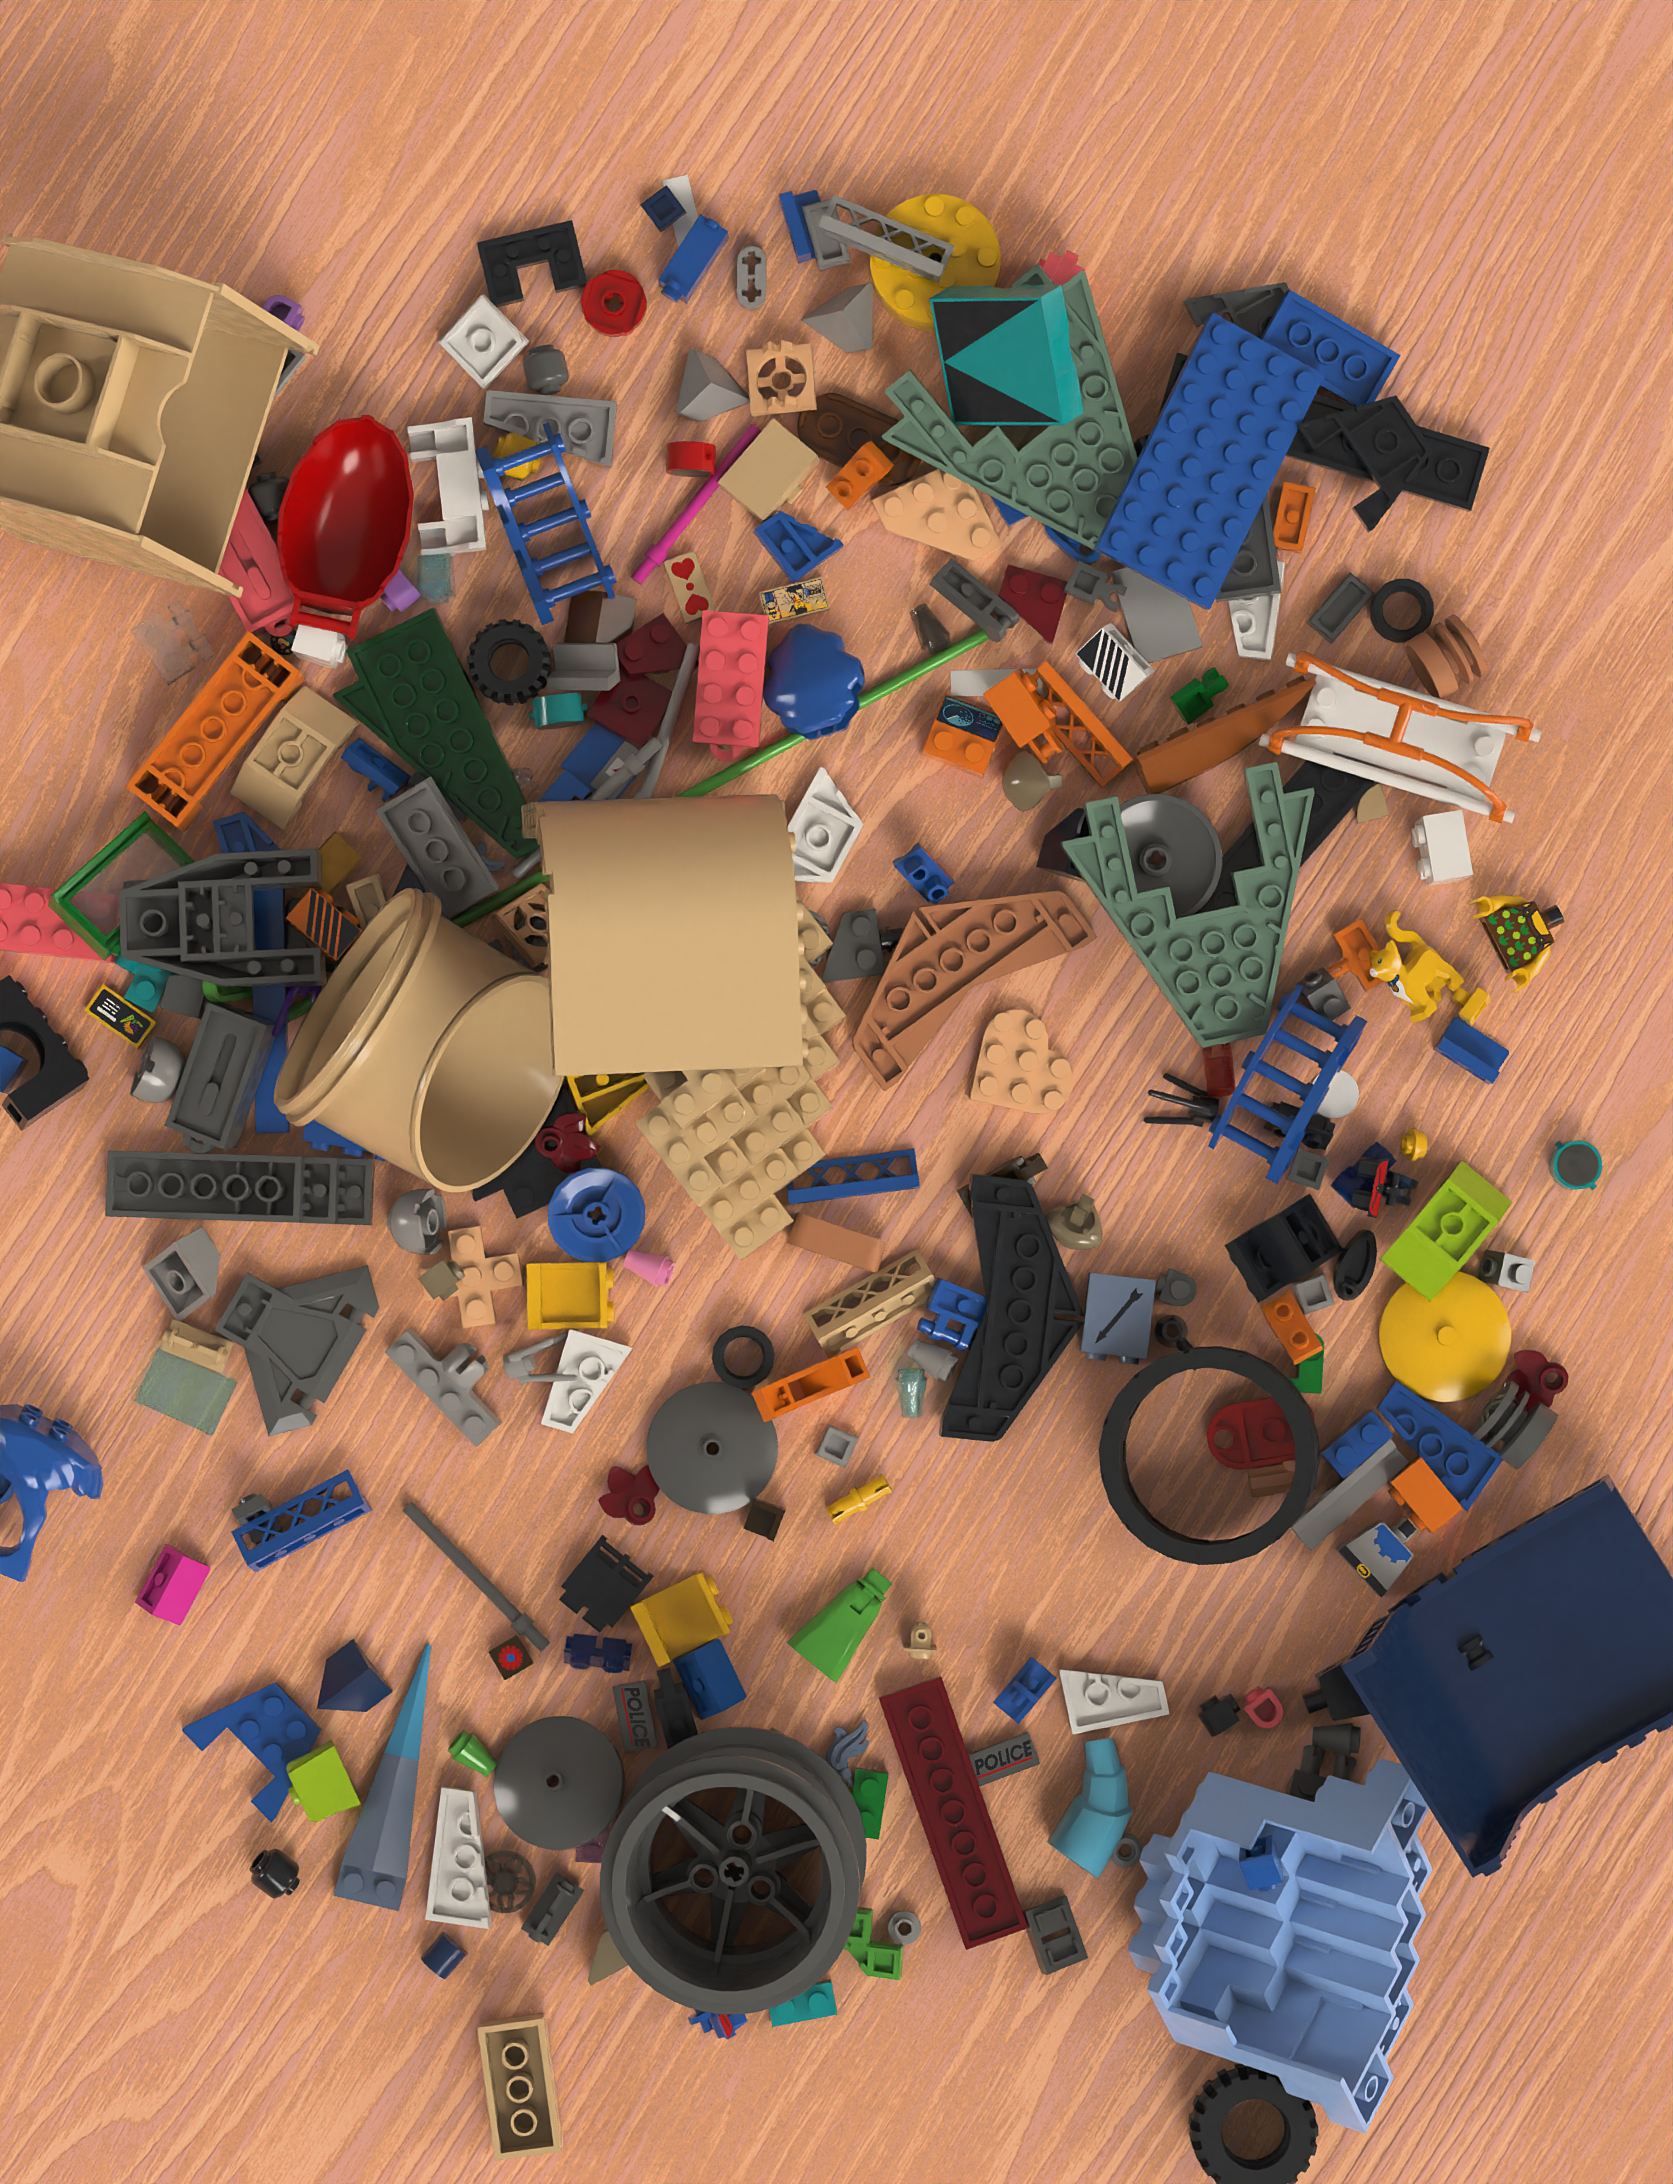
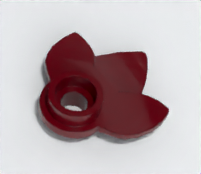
M581 1112L559 1115L553 1126H546L540 1129L535 1138L537 1151L541 1155L551 1158L556 1168L566 1173L580 1171V1160H587L595 1156L600 1151L601 1145L595 1139L582 1132L586 1122V1114ZM552 1139L557 1145L550 1147L545 1141Z
M1535 1350L1516 1352L1514 1360L1519 1369L1507 1377L1503 1387L1510 1381L1519 1385L1515 1397L1523 1391H1527L1530 1394L1526 1404L1527 1411L1537 1402H1541L1549 1408L1552 1405L1555 1394L1562 1392L1568 1384L1569 1377L1566 1369L1557 1362H1548L1541 1352ZM1551 1372L1556 1373L1557 1378L1554 1382H1546L1547 1374Z
M649 1465L644 1466L636 1476L620 1467L613 1466L610 1468L607 1479L610 1493L598 1499L602 1510L612 1518H625L633 1525L641 1526L650 1522L656 1511L653 1500L660 1488L651 1474ZM639 1503L643 1506L644 1512L642 1515L634 1513V1504Z

